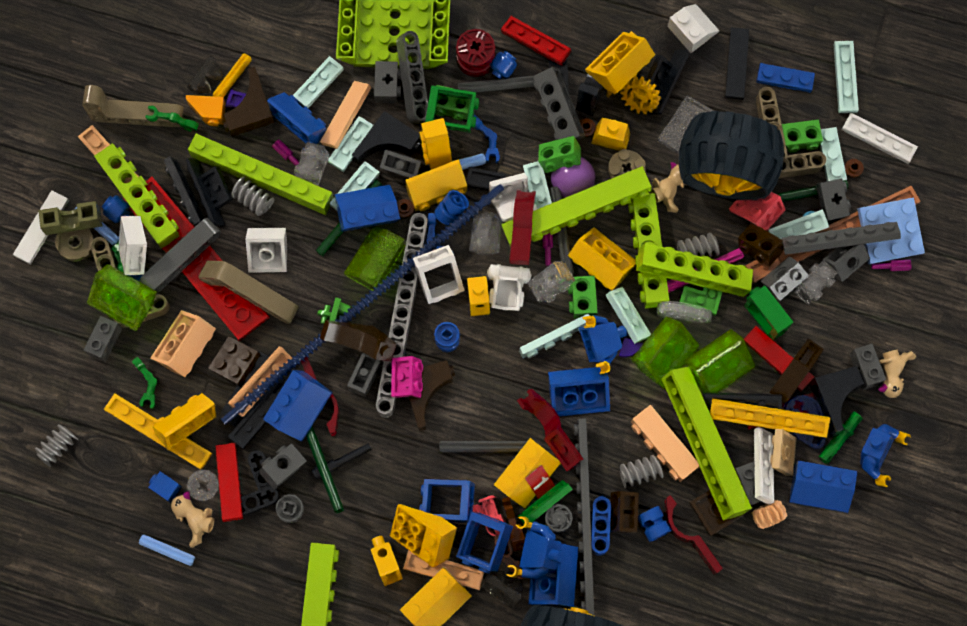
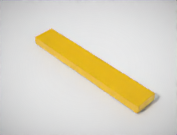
M114 393L104 410L165 447L154 433L153 426L157 419ZM187 437L169 449V451L200 470L204 468L212 456L211 452Z
M713 398L710 415L714 420L769 429H783L788 432L827 438L830 417Z

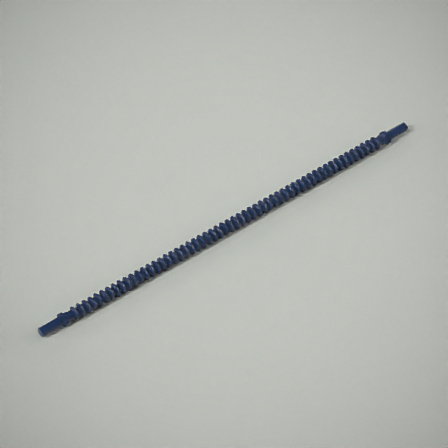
M499 184L487 195L481 196L479 202H474V206L471 205L470 209H466V213L462 212V216H458L457 220L454 219L453 224L449 223V227L446 226L445 230H441V234L437 233V237L432 238L433 241L429 240L428 245L424 244V248H420V252L416 251L415 256L411 255L412 258H408V262H403V266L399 265V269L394 270L395 273L391 272L390 277L386 276V280H382V284L378 283L377 288L373 287L374 290H370V294H365V298H361L360 302L357 301V305H352V309L348 308V312H344V316L340 315V319H335V321L351 322L352 317L356 318L357 313L361 314L360 311L365 310L364 307H369V303L373 304V300L378 299L377 296H382L381 293H386V289H390V285L394 286V282H399L398 279H402L403 274L407 275V271H411L412 267L415 268L414 257L431 252L433 249L436 250L437 246L440 247L441 242L445 243V239L448 240L450 235L453 236V232L457 233V229H461L462 225L465 226L466 221L470 222V218H474L475 214L478 215V211H483V207L492 203L491 200L500 194L504 187ZM318 334V338L314 337L313 342L309 341L310 344L305 345L304 349L301 348L300 353L296 352L297 355L292 356L291 360L288 359V363H283L284 366L279 367L278 371L275 370V374H270L271 377L266 378L265 382L262 381V385H257V389H253L252 393H248L249 396H244V400L234 404L235 407L223 416L221 421L226 425L240 412H245L247 406H252L253 401L257 402L256 399L258 397L261 398V394L265 395L266 390L270 391V387H274V383L278 384L279 379L283 380V376H287V372L291 373L292 368L296 369V365H300V361L304 362L305 357L309 358V354H313V350L317 351L318 346L322 347V343H326V341L320 338L321 334Z

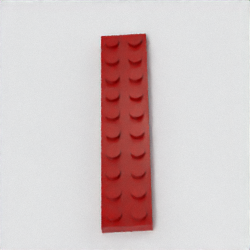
M150 177L146 180L148 185L145 188L148 192L150 190L154 192L158 198L156 203L159 206L163 205L169 213L166 215L169 221L173 219L179 227L177 232L180 236L162 248L167 253L194 226L155 179ZM137 192L134 197H141L143 192ZM153 206L147 207L145 212H151ZM130 207L129 209L132 211V213H133L135 216H137V215L135 214V212L132 210V208ZM158 221L155 227H161L164 221ZM209 246L182 273L240 342L268 320L269 316L264 310L226 287L211 286L198 278L207 261H222L211 246Z

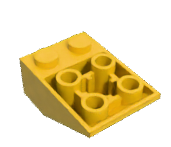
M398 504L390 537L434 568L449 559L457 527L443 517Z

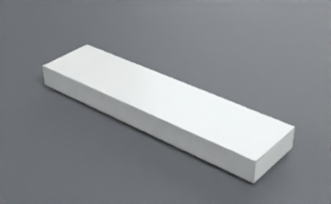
M850 113L842 128V131L907 164L910 163L918 147L853 113Z
M51 190L40 210L58 207L59 210L63 211L69 199ZM39 212L13 253L16 258L30 265L48 237L40 229Z
M757 427L754 429L755 498L770 505L774 503V469L770 463V458L773 454V433Z

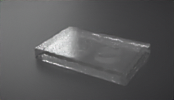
M687 95L657 141L679 154L684 132L694 116H698L701 112L706 113L713 110Z

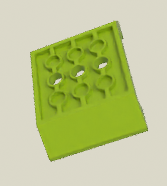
M339 0L336 59L356 67H375V61L398 62V68H400L398 52L391 53L388 49L391 46H397L396 40L399 36L407 31H413L419 38L423 69H431L448 63L450 0ZM393 12L400 13V17L397 19L391 18L390 15ZM392 29L400 31L396 36H392L389 32ZM405 38L406 43L410 45L409 40ZM408 56V60L412 63L411 57Z

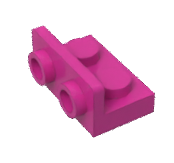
M414 356L392 358L391 397L413 396L421 398L423 390V364L421 359Z

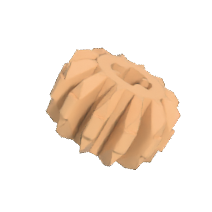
M775 500L770 505L764 504L752 512L755 524L761 529L774 526L788 516L785 506L779 500Z

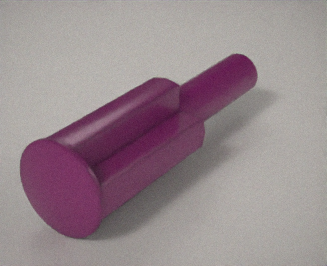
M280 139L272 145V148L285 160L289 159L299 170L304 169V166L293 156V152Z
M549 233L545 234L542 239L543 249H545L546 266H551V249L553 248V235Z
M910 259L891 260L890 263L871 265L872 269H890V271H911L912 267Z

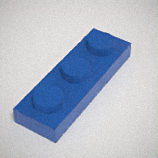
M760 63L756 83L811 93L815 73Z

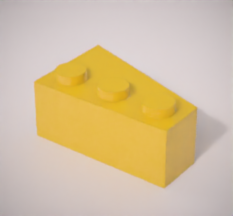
M444 118L421 123L422 131L419 132L422 142L421 146L425 165H429L430 170L452 162L448 131Z

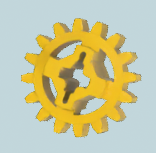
M635 76L620 91V94L623 95L621 100H626L625 106L630 105L631 111L636 109L638 114L640 111L647 114L648 111L652 113L657 108L661 99L658 96L660 90H655L657 85H651L650 79L644 81L643 76L640 79Z

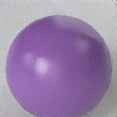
M581 157V165H573L570 168L563 166L551 172L552 186L558 187L561 191V196L564 198L595 185L594 168L583 157Z

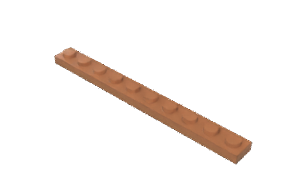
M909 186L872 205L913 197L915 205L921 201L913 187ZM858 211L815 233L841 230L849 227H861ZM783 250V253L770 266L759 263L757 260L745 266L753 269L752 282L754 284L767 276L787 257L790 256L799 262L822 250L787 255L784 254Z

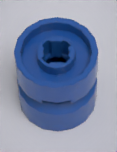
M457 190L449 191L435 209L436 218L449 226V223L453 224V220H457V217L461 216V213L468 208V199Z
M443 322L435 329V343L439 350L451 352L458 347L460 333L455 324Z
M656 506L638 516V522L641 527L646 529L644 533L649 542L672 531L668 522L663 520L664 514L660 506Z

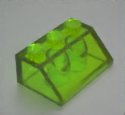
M372 227L345 270L344 275L373 291V287L377 288L378 283L382 284V280H385L403 251L405 239L389 230Z
M107 264L95 274L87 304L130 329L137 331L152 308L157 291L128 275H124L123 272Z
M666 316L631 360L642 373L664 389L665 386L661 378L671 370L682 368L699 347V344L680 321Z
M732 329L685 360L687 367L690 368L696 383L703 392L717 393L755 367L744 339Z

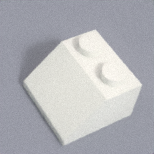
M696 4L683 7L670 17L668 28L690 53L719 33L718 28Z
M248 228L245 239L248 273L287 272L286 228Z

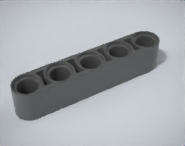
M407 31L397 38L396 45L407 118L410 123L419 124L426 120L428 99L419 38L415 32ZM405 38L409 40L410 45L406 43ZM408 56L411 57L412 63L408 60ZM411 74L415 77V81L411 79ZM413 92L416 93L418 100L414 98ZM416 111L420 113V118L416 115Z
M208 218L203 219L140 278L139 283L152 296L158 294L220 236L221 231Z

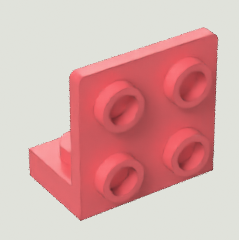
M773 192L764 199L736 200L729 208L731 213L754 223L766 231L770 229L786 210L780 195Z

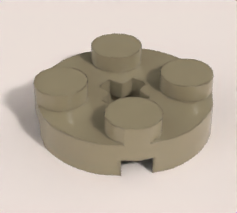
M622 149L615 153L608 164L610 179L625 173L623 172V165H629L631 170L643 166L644 171H646L645 160L638 153L627 149Z
M89 229L58 233L55 245L63 258L77 262L88 259L91 256V242L94 236ZM77 238L80 243L74 247L70 243Z

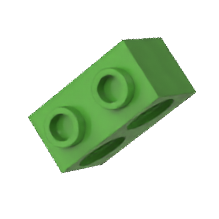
M439 95L438 102L446 100L447 103L444 105L438 103L436 115H448L460 121L463 119L467 120L471 100ZM458 104L465 105L463 109H459L456 106Z
M819 120L782 124L786 149L789 153L798 152L800 149L815 150L820 147L823 138ZM806 134H812L814 139L808 138ZM788 136H793L796 141H790Z
M574 136L539 144L538 162L545 173L556 171L563 166L570 168L573 165H581V147Z
M595 276L572 277L571 283H568V295L572 294V301L569 302V312L573 313V319L580 318L586 314L597 316ZM578 285H584L586 287V290L581 292L578 291L576 287ZM585 303L588 308L581 310L578 308V304Z

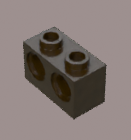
M751 223L738 237L739 249L744 254H749L759 263H764L767 266H770L783 253V240L754 223Z
M611 492L610 532L637 533L638 492Z

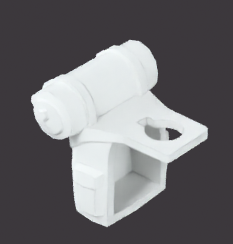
M491 264L487 270L489 280H493L494 284L489 292L491 308L520 311L525 297L522 287L523 284H528L531 279L530 268Z

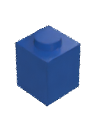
M162 472L152 476L149 481L150 486L148 487L170 503L182 488L181 485Z

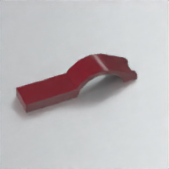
M517 190L513 213L510 264L529 265L536 191L521 192V190Z
M305 357V361H301L304 371L317 380L308 358ZM331 394L329 399L334 404V413L331 420L327 423V427L333 437L337 434L340 411L336 398Z
M529 389L527 391L529 395L525 399L519 398L517 402L522 409L531 412L539 419L545 430V442L565 470L570 471L583 460V457L561 428L560 418L555 409L533 389Z
M671 495L668 496L664 501L666 521L672 529L671 533L681 541L691 542L714 575L723 568L699 535H684L675 527L672 514L677 503Z

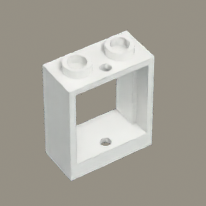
M121 216L119 252L124 275H144L147 242L141 217Z
M449 245L413 258L428 304L439 302L444 298L455 296L464 291L457 263ZM450 263L455 280L429 290L424 272Z

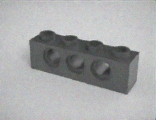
M551 67L534 75V87L541 95L542 99L540 101L543 108L547 110V120L554 128L555 140L574 136L578 141L586 137L559 68ZM552 85L553 88H554V91H553V93L550 95L549 92H548V90H549V87ZM559 102L561 108L557 112L555 110V106ZM564 120L567 121V127L565 129H563L562 122Z

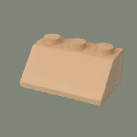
M181 310L150 359L170 371L186 377L192 370L197 358L201 356L207 342L212 339L216 328L201 317Z

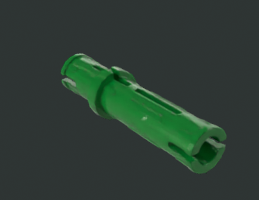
M853 411L848 420L842 424L844 430L838 436L832 438L818 458L828 465L845 441L853 436V431L863 420V417Z

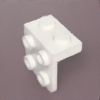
M525 173L489 182L490 191L499 184L504 187V190L491 200L503 222L513 219L517 190L528 192V179ZM534 203L533 211H534V210H537V207H536L535 203Z

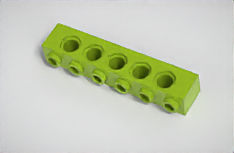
M112 143L94 155L135 214L141 217L143 225L161 249L180 236L177 232L179 229L178 225L173 219L169 221L166 216L169 213L163 205L159 206L156 203L158 198L152 190L148 192L145 188L148 184L143 177H137L134 173L137 169L131 161L126 162L124 159L126 154L121 147L116 148ZM122 163L119 168H113L115 164ZM126 178H132V180L129 183H124V180ZM137 192H143L141 197H134ZM153 206L151 212H145L147 207ZM158 221H164L161 227H155Z
M649 193L644 198L639 199L636 197L631 199L628 209L629 213L633 214L631 230L635 231V237H633L634 249L637 248L638 252L644 243L649 242L662 247L655 193ZM639 213H646L648 217L642 218L639 216ZM647 230L650 232V235L645 236L641 231ZM635 255L636 267H637L638 255ZM644 272L638 273V284H642L643 290L640 291L641 303H644L645 309L667 307L670 301L667 278ZM655 284L658 288L652 290L648 285Z
M652 242L644 243L638 251L636 271L742 297L751 291L753 269H749L744 265H733L724 260L717 261L708 256H697L688 251H677L672 247L664 248Z

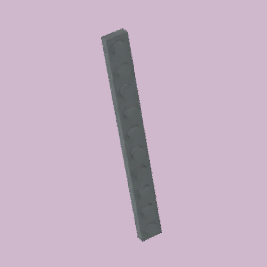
M586 418L578 419L577 424H574V436H578V443H575V448L583 457V460L575 466L576 475L580 476V482H576V492L580 494V502H577V514H581V522H578V534L582 533V541H579V553H583V561H579L580 573H583L584 581H580V592L584 593L581 609L587 610L589 614L594 615Z

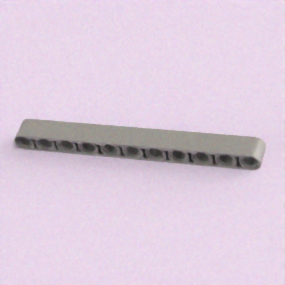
M416 213L411 217L403 262H408L407 259L411 255L415 256L416 251L420 252V248H424L428 230V222L424 214ZM417 221L424 222V225L421 227H416L414 224ZM419 239L421 242L418 245H413L411 241ZM413 267L411 271H407V275L414 276L412 281H406L404 279L405 274L402 275V279L399 278L389 338L397 343L396 348H399L401 351L398 355H393V358L404 357L419 279L416 268ZM403 293H409L411 297L407 300H404L401 298V295ZM400 311L408 313L404 318H399L397 315ZM397 329H401L404 331V334L397 337L394 335V332ZM384 361L376 401L377 412L384 418H388L394 413L397 399L391 397V392L387 393L383 390L386 385H391L392 374L388 373L387 369L392 366V361ZM387 403L390 405V409L385 412L381 411L380 406Z

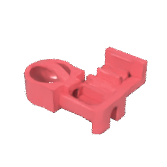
M490 495L478 501L479 504L473 505V512H480L506 523L503 514L498 513L494 501L497 498L496 496ZM486 526V530L490 535L497 536L500 534V532L495 529L494 531L496 534H494L491 531L490 527Z

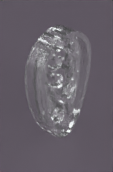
M672 301L660 302L657 305V316L664 319L702 323L711 322L712 311L700 306Z

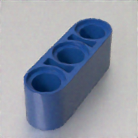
M603 496L596 498L592 505L591 547L592 553L597 556L604 555L610 545L611 503L608 498ZM598 502H604L607 506V509L605 511H599L596 508V504ZM601 521L605 523L606 529L599 531L596 529L595 524ZM602 541L605 544V549L598 551L595 548V542Z

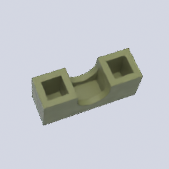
M96 201L77 204V209L71 211H62L58 207L38 210L40 229L45 235L103 226L101 209Z

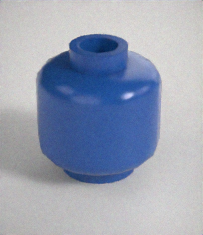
M507 51L503 53L498 52L490 63V67L493 70L492 74L499 79L502 77L509 78L517 67L516 58Z
M118 195L109 196L102 205L103 215L114 223L120 222L121 216H130L131 214L128 211L130 205Z

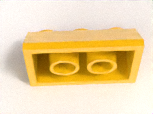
M622 32L585 70L606 90L618 93L650 62L655 53L645 38Z
M459 159L405 180L407 193L415 212L418 210L425 211L436 203L439 205L451 190H457L463 195L467 192V183Z
M594 227L578 239L568 254L575 264L583 267L589 275L595 276L604 287L610 290H614L636 266L633 257Z
M203 393L198 396L194 395L182 407L174 408L167 417L159 418L153 426L154 433L166 449L169 450L216 418L215 404Z
M530 438L494 483V486L523 508H526L535 497V493L525 478L540 465L543 466L550 477L560 465V461Z
M443 567L400 611L414 626H442L472 595Z

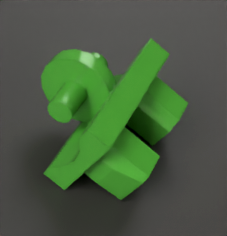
M335 298L332 312H329L330 305H325L324 310H318L317 315L322 317L320 323L324 324L327 319L335 321L338 315L344 316L343 313H347L348 308L351 306L342 303L341 299Z

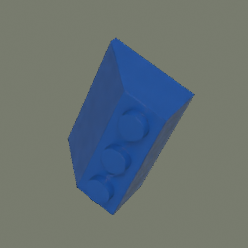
M283 92L267 100L271 114L307 146L313 149L321 141L326 132V124L320 118L315 119L307 107H301L298 104L299 101L293 95L289 96Z
M390 185L334 195L342 232L394 223L400 219L397 201Z
M600 367L548 372L551 406L555 409L558 416L610 411L608 373L600 375Z
M293 370L263 419L277 430L299 441H303L333 392L305 371Z
M797 461L794 464L789 503L848 513L855 491L857 471Z
M562 544L561 550L565 552V560L561 563L558 562L557 568L549 570L548 574L538 579L530 578L528 604L574 607L578 547Z

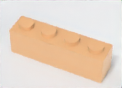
M651 405L632 419L631 428L637 435H642L645 439L643 442L649 450L653 449L657 454L656 458L662 465H666L670 471L668 472L675 481L678 480L681 483L700 467L697 460Z

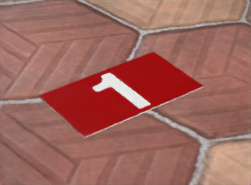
M542 465L525 478L538 499L555 486Z

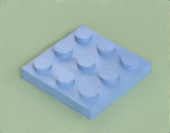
M914 197L857 208L861 227L884 224L886 222H897L901 232V239L864 244L870 257L867 260L868 264L925 253Z

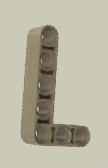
M95 85L85 86L82 104L91 120L96 122L164 127L181 126L162 118H158L154 122L148 121L145 116L154 114V112L149 111L148 106L153 105L159 112L177 113L180 117H183L184 109L181 105L170 103L108 100L102 88Z
M770 87L760 89L756 98L759 119L761 118L775 125L781 131L783 139L784 170L781 171L779 179L819 173L826 163V156L819 151L794 155L787 154L775 91ZM761 96H768L770 100H764ZM765 113H771L773 117L769 118ZM812 160H818L820 165H815ZM798 162L802 165V167L798 168L794 165V163Z
M102 237L93 239L91 250L115 322L122 328H128L163 316L169 312L170 304L160 294L129 303L111 246ZM100 245H105L104 250L97 251ZM111 262L108 268H103L104 263ZM116 279L114 285L108 286L110 280ZM116 297H122L119 303H113ZM158 302H164L162 308L157 309L155 307ZM140 308H146L142 315L137 314ZM122 314H127V318L124 321H119V317Z
M207 261L198 276L201 281L211 286L226 287L286 324H291L299 309V306L225 261Z

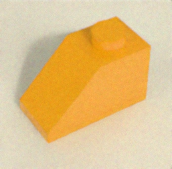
M186 95L188 105L205 124L209 126L223 125L222 121L225 118L226 105L223 97Z

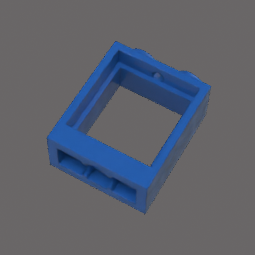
M424 479V484L421 486L423 501L420 504L419 510L430 513L432 486L462 487L460 515H433L443 517L448 522L468 523L470 514L473 512L475 484L467 480Z
M471 512L456 557L462 559V563L465 565L473 566L474 564L479 566V570L490 574V571H498L513 526L480 512ZM480 524L500 532L490 562L470 554Z

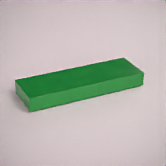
M561 480L519 514L518 517H527L529 522L532 523L573 489L568 483ZM518 518L523 524H525L523 519Z

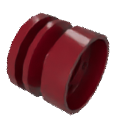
M467 30L457 40L456 60L458 67L464 74L471 77H480L491 71L490 63L495 57V43L490 34L484 30Z

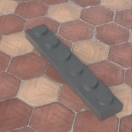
M886 222L884 224L855 228L849 227L841 230H828L826 232L808 233L798 236L792 235L782 238L784 254L787 255L901 239V232L897 222Z

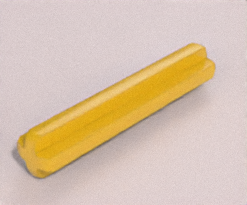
M242 54L213 92V97L224 98L252 59L249 55Z

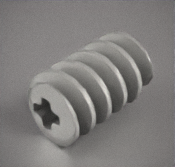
M245 177L240 178L232 190V198L237 199L239 203H243L245 207H249L250 211H255L257 216L266 213L275 199L271 198L268 201V193L261 196L262 189L256 192L257 185H253L250 188L251 181L248 180L246 183H243Z
M708 233L707 237L702 234L699 239L694 236L692 241L686 238L685 244L682 240H679L677 243V250L681 252L688 251L697 256L699 254L700 256H705V253H708L709 257H712L713 251H715L717 256L720 254L717 238L712 233Z
M59 424L57 425L59 432L51 431L54 436L53 438L46 436L48 443L40 442L42 449L34 448L37 453L36 455L50 468L49 461L56 463L55 455L62 457L60 450L67 451L66 444H74L71 438L78 440L68 428Z
M650 455V461L647 457H643L642 463L639 459L635 460V466L631 461L627 463V467L625 464H620V477L625 489L627 482L633 487L634 480L640 485L641 478H644L646 482H649V476L656 480V474L663 478L661 465L654 455Z

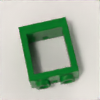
M431 85L425 122L435 120L439 95L468 99L471 101L467 124L461 125L445 122V125L450 130L471 133V128H475L477 118L474 117V110H478L480 98H477L476 92Z
M766 286L753 289L746 298L747 301L744 306L764 333L774 341L788 331L793 321Z

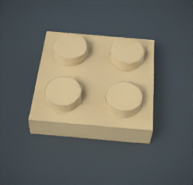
M775 429V435L772 437L774 449L770 463L776 471L785 476H793L797 438L783 429Z

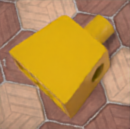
M602 118L596 125L591 144L618 151L627 149L630 138L628 124Z
M487 277L467 278L471 316L489 315L490 304Z
M383 536L373 538L374 548L370 550L384 586L402 580L403 578L390 543H385Z

